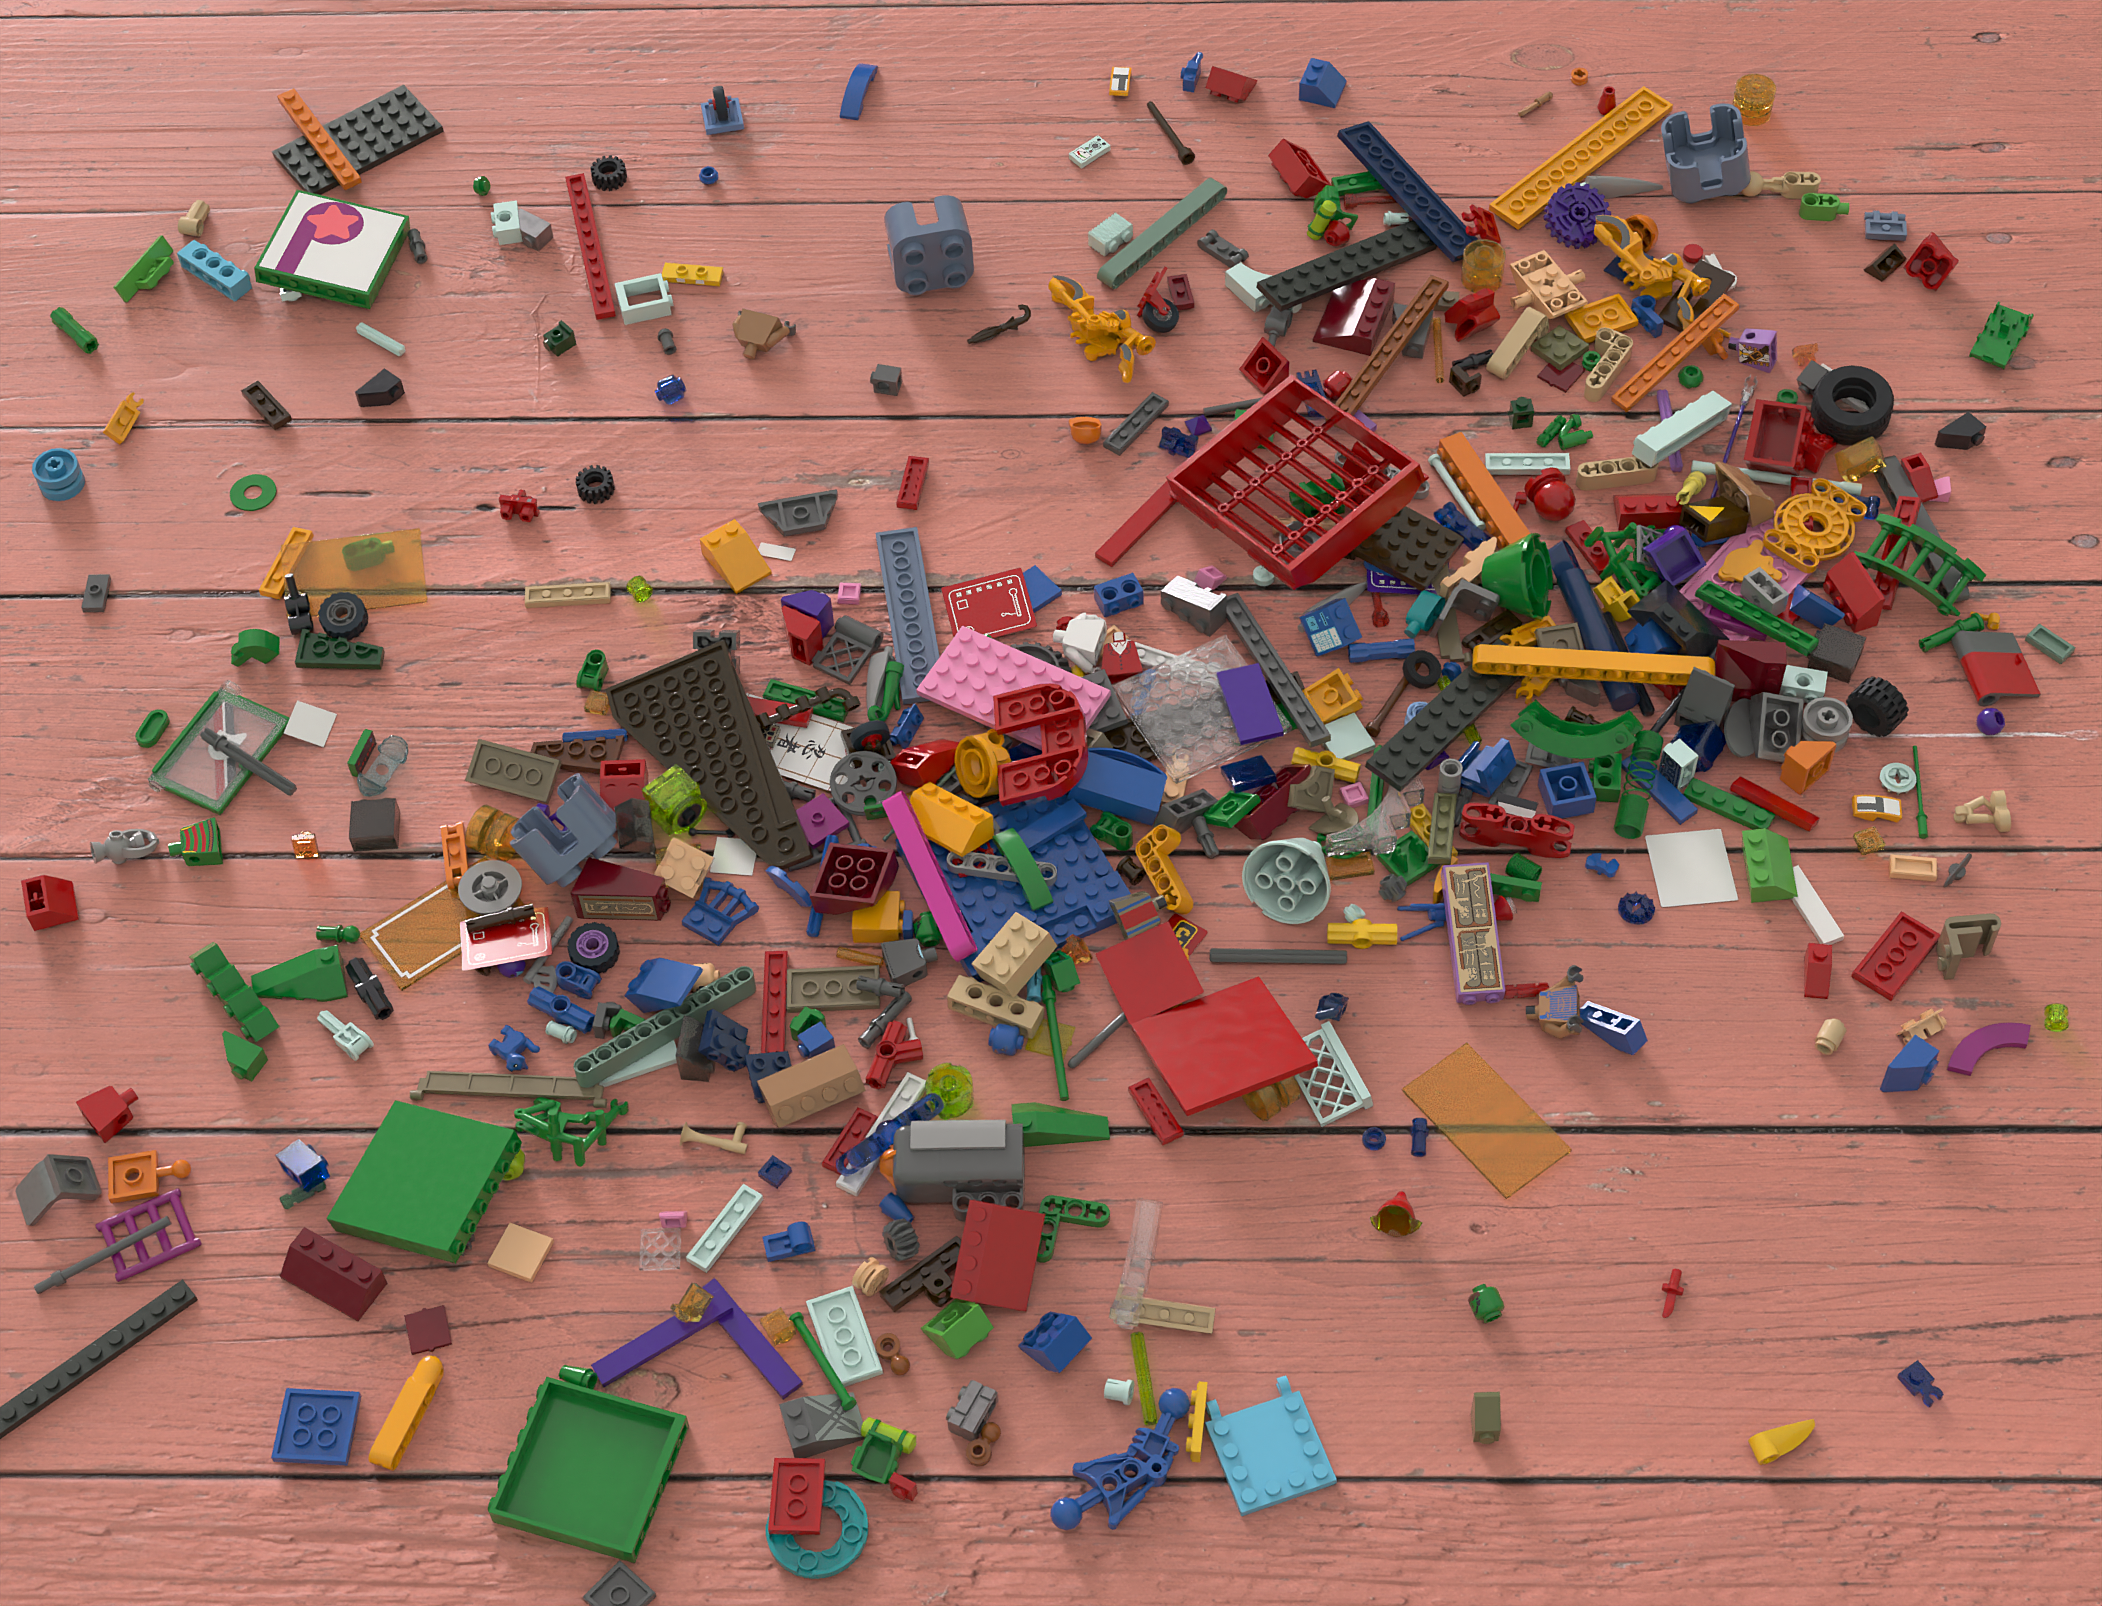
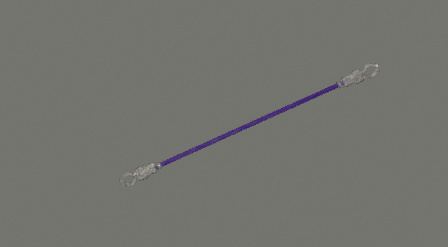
M1751 374L1745 379V387L1741 392L1740 410L1723 459L1725 464L1727 463L1744 409L1749 404L1758 383L1755 377L1753 382L1756 385L1748 386L1746 381L1750 380ZM1717 480L1711 498H1715L1718 490Z

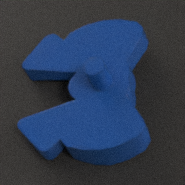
M1593 853L1587 857L1586 869L1596 870L1598 875L1604 873L1609 878L1616 875L1619 868V863L1616 859H1612L1607 863L1601 860V853Z

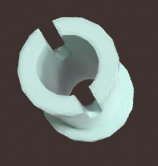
M1388 211V213H1384L1383 222L1388 227L1391 225H1402L1409 222V218H1407L1409 215L1407 212L1391 213V211Z
M552 1020L546 1026L545 1032L547 1035L559 1038L565 1044L573 1043L576 1039L577 1031L574 1030L573 1026L566 1027Z

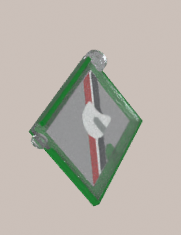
M225 680L219 690L212 693L152 769L153 773L148 778L149 786L156 792L164 789L221 815L253 772L224 753L215 751L213 746L201 739V732H204L205 728H209L220 736L224 735L229 742L262 762L284 734L290 718L242 697V689L234 682Z

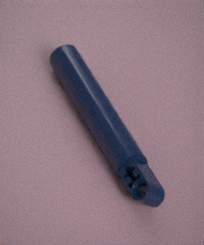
M1565 540L1560 541L1548 549L1552 570L1574 623H1578L1586 650L1620 652L1587 577L1581 569L1571 546ZM1600 681L1614 711H1627L1639 703L1640 695L1633 682Z

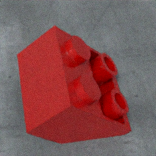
M783 606L781 609L791 656L811 666L813 663L812 659L818 650L822 651L824 649L820 621L800 613L797 609Z
M48 875L21 880L26 917L34 931L79 920L72 881Z

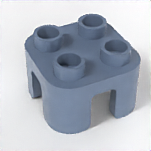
M1725 103L1712 105L1710 107L1712 129L1698 134L1691 133L1689 117L1686 111L1674 113L1663 121L1661 131L1672 194L1678 200L1685 203H1696L1703 199L1723 195L1732 196L1740 193L1750 183L1751 174L1747 141L1744 138L1741 113L1737 107Z
M943 195L934 198V207L938 218L937 223L919 225L911 202L898 203L886 212L884 223L889 241L887 251L896 286L901 291L910 295H920L929 290L946 287L960 288L973 275L972 238L963 205L954 196Z
M580 773L569 777L557 789L559 797L565 803L557 809L556 815L568 828L566 831H560L539 807H532L511 829V834L515 839L510 841V845L546 885L556 881L562 888L567 886L581 873L582 869L578 865L580 861L590 853L596 859H599L607 854L617 843V840L612 836L617 830L615 812Z

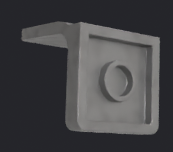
M1461 579L1458 586L1452 591L1429 636L1435 637L1450 609H1457L1473 616L1478 621L1488 622L1498 605L1500 596Z
M47 1154L42 1161L36 1164L15 1190L26 1224L31 1226L36 1225L58 1200H96L102 1193L91 1160L88 1157Z

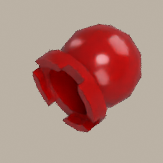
M1558 468L1542 469L1541 475L1535 479L1529 478L1525 484L1524 492L1527 498L1534 503L1536 512L1543 519L1553 522L1566 519L1574 511L1576 498L1573 489L1565 483V476Z

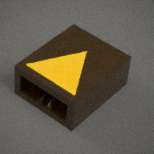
M1724 496L1682 505L1679 524L1707 543L1746 533L1749 514Z

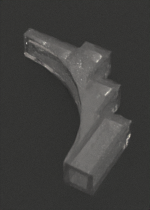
M1418 775L1401 792L1389 785L1388 792L1382 803L1370 816L1350 828L1326 835L1325 851L1327 856L1342 855L1366 849H1372L1374 855L1393 852L1397 844L1395 830L1410 827L1411 811L1409 806H1416L1424 801L1425 788L1420 776Z
M1142 1198L1136 1201L1124 1269L1117 1295L1109 1314V1318L1114 1319L1113 1322L1119 1324V1327L1132 1330L1134 1326L1138 1327L1141 1322L1144 1296L1148 1291L1151 1265L1156 1253L1163 1202Z

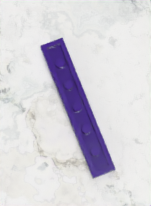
M715 1278L695 1292L696 1297L701 1300L721 1288L734 1311L720 1318L717 1322L784 1400L803 1386V1382Z
M720 1288L591 1364L603 1387H606L734 1310Z

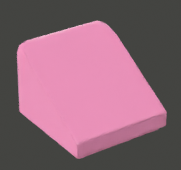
M1950 477L1934 480L1938 498L1930 501L1948 502L1951 494Z
M1214 566L1199 569L1194 582L1202 589L1208 587L1213 591L1227 577Z
M665 1211L659 1213L662 1228H685L687 1225V1211Z

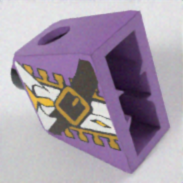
M1747 328L1740 339L1730 338L1728 349L1738 351L1741 364L1770 373L1777 361V331Z

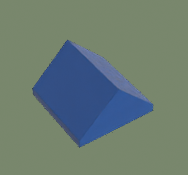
M1797 584L1789 610L1821 630L1826 631L1845 616L1833 604L1800 584Z

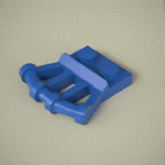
M705 877L700 898L698 901H695L693 908L682 919V926L720 946L737 924L758 912L759 906L756 902L750 900L744 889L735 888L733 883L729 881H713L712 878ZM710 890H719L720 892L709 905L706 904ZM728 895L734 897L722 912L717 910ZM740 903L745 906L744 910L730 917Z

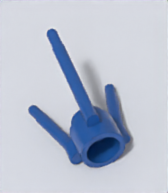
M1444 903L1410 904V906L1397 907L1398 911H1428L1429 920L1435 922L1400 937L1401 941L1436 927H1444V921H1446Z

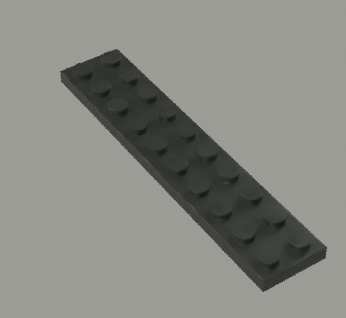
M1412 220L1258 281L1256 288L1282 312L1436 250L1437 245Z
M1497 639V640L1492 644V645H1505V646H1508L1507 644H1505V643H1504L1503 641H1501L1500 639ZM1471 663L1368 759L1365 767L1401 792L1522 676L1480 674L1472 669Z

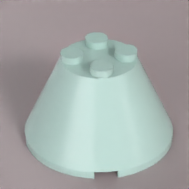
M1292 838L1264 843L1250 853L1243 866L1242 881L1248 898L1263 910L1262 913L1273 920L1287 924L1308 922L1320 914L1329 901L1331 886L1322 847L1316 841L1306 838Z

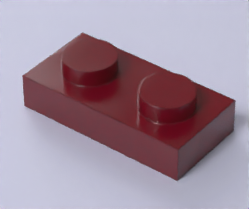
M1187 274L1168 276L1167 284L1171 299L1177 309L1194 308V299Z

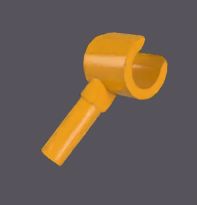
M1978 613L1983 621H1987L1989 629H1999L2000 616L1998 613H1990L1989 615Z

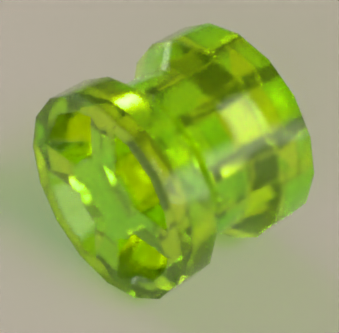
M640 575L629 580L626 586L627 591L633 594V598L639 603L648 600L653 593V588L646 584L645 578Z
M2058 1003L2047 1005L2044 1008V1015L2047 1017L2044 1021L2045 1028L2053 1032L2066 1030L2069 1027V1021L2066 1018L2069 1014L2068 1007Z

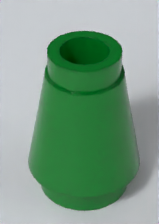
M563 1365L559 1371V1378L565 1382L589 1389H594L597 1384L598 1376L590 1368Z

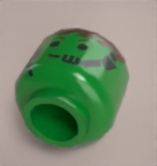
M922 912L914 920V935L922 946L933 947L940 943L943 937L932 912Z
M1481 1284L1472 1289L1473 1294L1468 1298V1302L1477 1320H1483L1484 1323H1488L1502 1316L1501 1312L1505 1306L1496 1287H1487L1486 1284Z

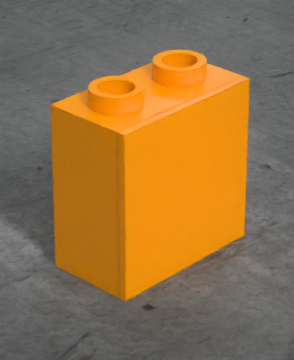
M887 891L875 906L853 911L852 935L854 943L899 941L900 933H903L901 914L905 910V900H901L900 891Z

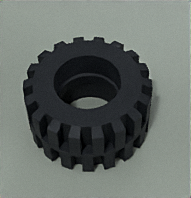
M1880 677L1865 679L1846 700L1854 722L1862 730L1867 731L1871 735L1874 734L1876 737L1889 735L1908 716L1907 712L1909 709L1906 706L1907 701L1903 698V694L1889 681H1885Z

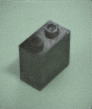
M1824 623L1822 630H1817L1814 636L1819 639L1818 646L1806 657L1809 659L1807 668L1828 672V677L1849 683L1863 652L1867 637Z
M396 798L351 801L349 840L353 851L398 849L400 809Z

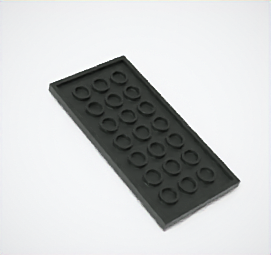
M405 85L323 125V128L359 175L444 132L443 126ZM304 135L272 151L274 158L303 191L322 195L340 185Z

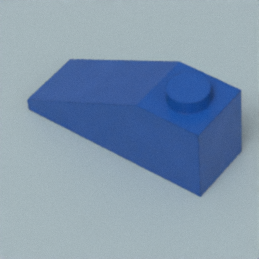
M1589 1001L1580 1008V1018L1584 1020L1581 1024L1617 1050L1634 1055L1648 1041L1642 1023L1637 1018Z

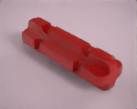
M1541 982L1538 985L1535 983L1516 984V987L1513 984L1505 985L1504 998L1510 999L1514 998V996H1517V998L1536 997V994L1547 990L1549 985L1547 982Z

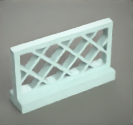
M1330 1021L1321 1024L1322 1029L1302 1038L1308 1047H1310L1312 1041L1320 1037L1323 1041L1321 1051L1309 1048L1313 1054L1319 1055L1317 1059L1318 1067L1312 1069L1313 1073L1310 1080L1301 1078L1299 1074L1294 1076L1321 1127L1362 1107L1366 1110L1373 1106L1368 1089ZM1323 1057L1333 1059L1334 1063L1331 1069L1320 1067ZM1318 1071L1329 1074L1326 1084L1314 1081ZM1333 1075L1344 1079L1342 1088L1330 1085ZM1312 1086L1324 1089L1321 1098L1310 1096L1309 1093ZM1328 1090L1339 1093L1336 1103L1324 1100ZM1344 1094L1353 1096L1356 1101L1349 1106L1340 1104ZM1322 1105L1334 1107L1332 1114L1322 1118L1320 1114Z

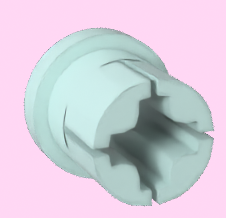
M1108 1378L1105 1384L1104 1398L1122 1401L1124 1405H1130L1134 1395V1381L1128 1379L1125 1382Z

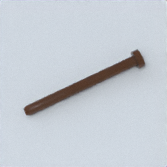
M1422 663L1415 664L1416 672ZM1405 676L1402 677L1374 721L1366 725L1365 729L1370 736L1377 737L1380 734V726L1409 684Z

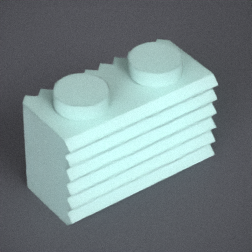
M1114 213L1088 232V245L1103 256L1108 255L1110 252L1114 253L1122 243L1131 240L1133 224L1119 214Z

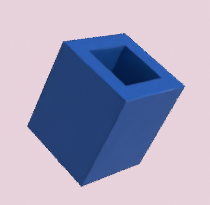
M821 1021L797 1036L799 1043L797 1049L803 1058L807 1057L809 1059L835 1048L834 1037Z

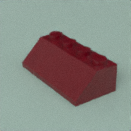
M1284 765L1253 793L1259 796L1261 802L1238 821L1234 827L1249 839L1265 840L1269 838L1276 827L1287 822V817L1300 810L1288 807L1290 784H1299L1305 781L1310 774L1311 765Z
M305 1227L289 1246L280 1274L281 1279L357 1322L388 1284L381 1269Z

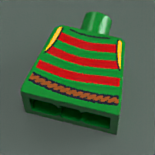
M215 817L181 828V841L168 844L170 856L182 855L188 866L223 864L221 832Z

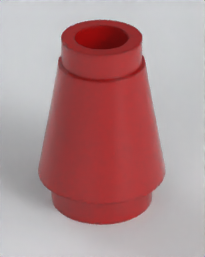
M1611 86L1603 89L1597 105L1602 115L1608 114L1617 107L1615 89Z

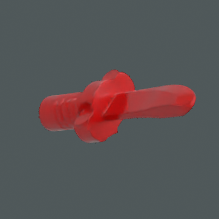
M1672 1269L1669 1283H1663L1662 1291L1667 1293L1662 1313L1663 1318H1667L1672 1314L1676 1295L1682 1296L1684 1288L1679 1286L1682 1271L1679 1269Z

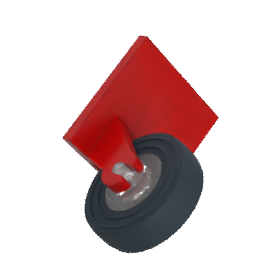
M1165 266L1161 273L1157 271L1153 277L1152 283H1150L1137 305L1140 310L1136 315L1140 318L1143 313L1145 324L1153 331L1159 333L1171 331L1179 320L1177 307L1171 301L1162 298L1156 290L1168 269Z

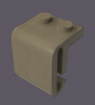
M1989 913L1955 916L1946 919L1936 946L1938 955L1937 965L1939 971L1943 973L1944 980L1954 979L1961 958L1974 957L1979 944H1984L1982 949L1984 956L1991 953L2001 927V920L1997 915Z

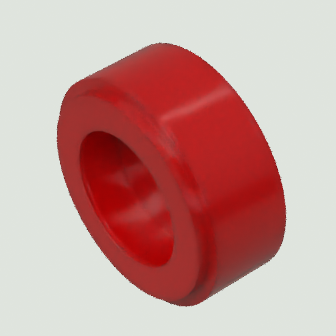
M1689 244L1684 247L1683 259L1685 261L1698 263L1700 259L1702 260L1703 249L1701 246Z

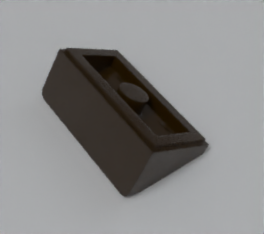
M1893 244L1863 270L1882 282L1907 258L1897 245Z

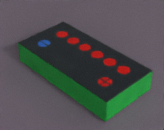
M365 729L347 762L350 773L354 777H360L377 744L372 730Z

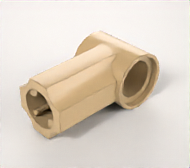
M202 200L194 202L186 217L182 216L178 221L179 233L200 237L204 229L203 222L210 212L209 205Z

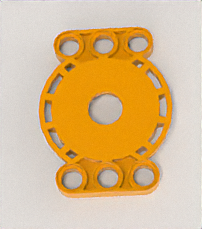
M1818 478L1813 481L1811 486L1812 494H1799L1785 500L1776 510L1773 529H1768L1762 540L1766 549L1804 573H1813L1817 569L1819 561L1832 560L1845 553L1854 539V522L1862 521L1867 511V507L1863 502L1824 478ZM1822 486L1826 491L1820 492L1815 487ZM1839 497L1843 499L1844 502L1837 503L1833 500V498ZM1851 509H1859L1861 514H1854L1851 512ZM1812 515L1813 520L1823 525L1824 531L1812 532L1804 526L1803 522L1808 521L1809 516ZM1778 517L1782 518L1779 525L1777 522ZM1770 536L1776 537L1778 542H1770L1767 538ZM1844 542L1847 543L1842 549L1840 548ZM1792 548L1796 551V553L1789 554L1785 551V549ZM1809 559L1814 563V565H1805L1803 563V560Z

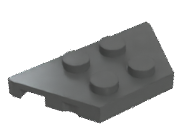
M835 489L758 503V508L784 537L824 530L838 499V491Z

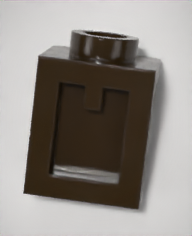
M1458 365L1451 367L1449 382L1463 397L1480 389L1482 378L1480 373L1469 377L1468 373Z

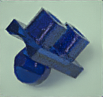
M1165 426L1162 428L1159 447L1167 449L1168 453L1172 456L1177 453L1189 458L1196 452L1199 438L1193 434L1189 436L1183 434L1178 428H1168Z

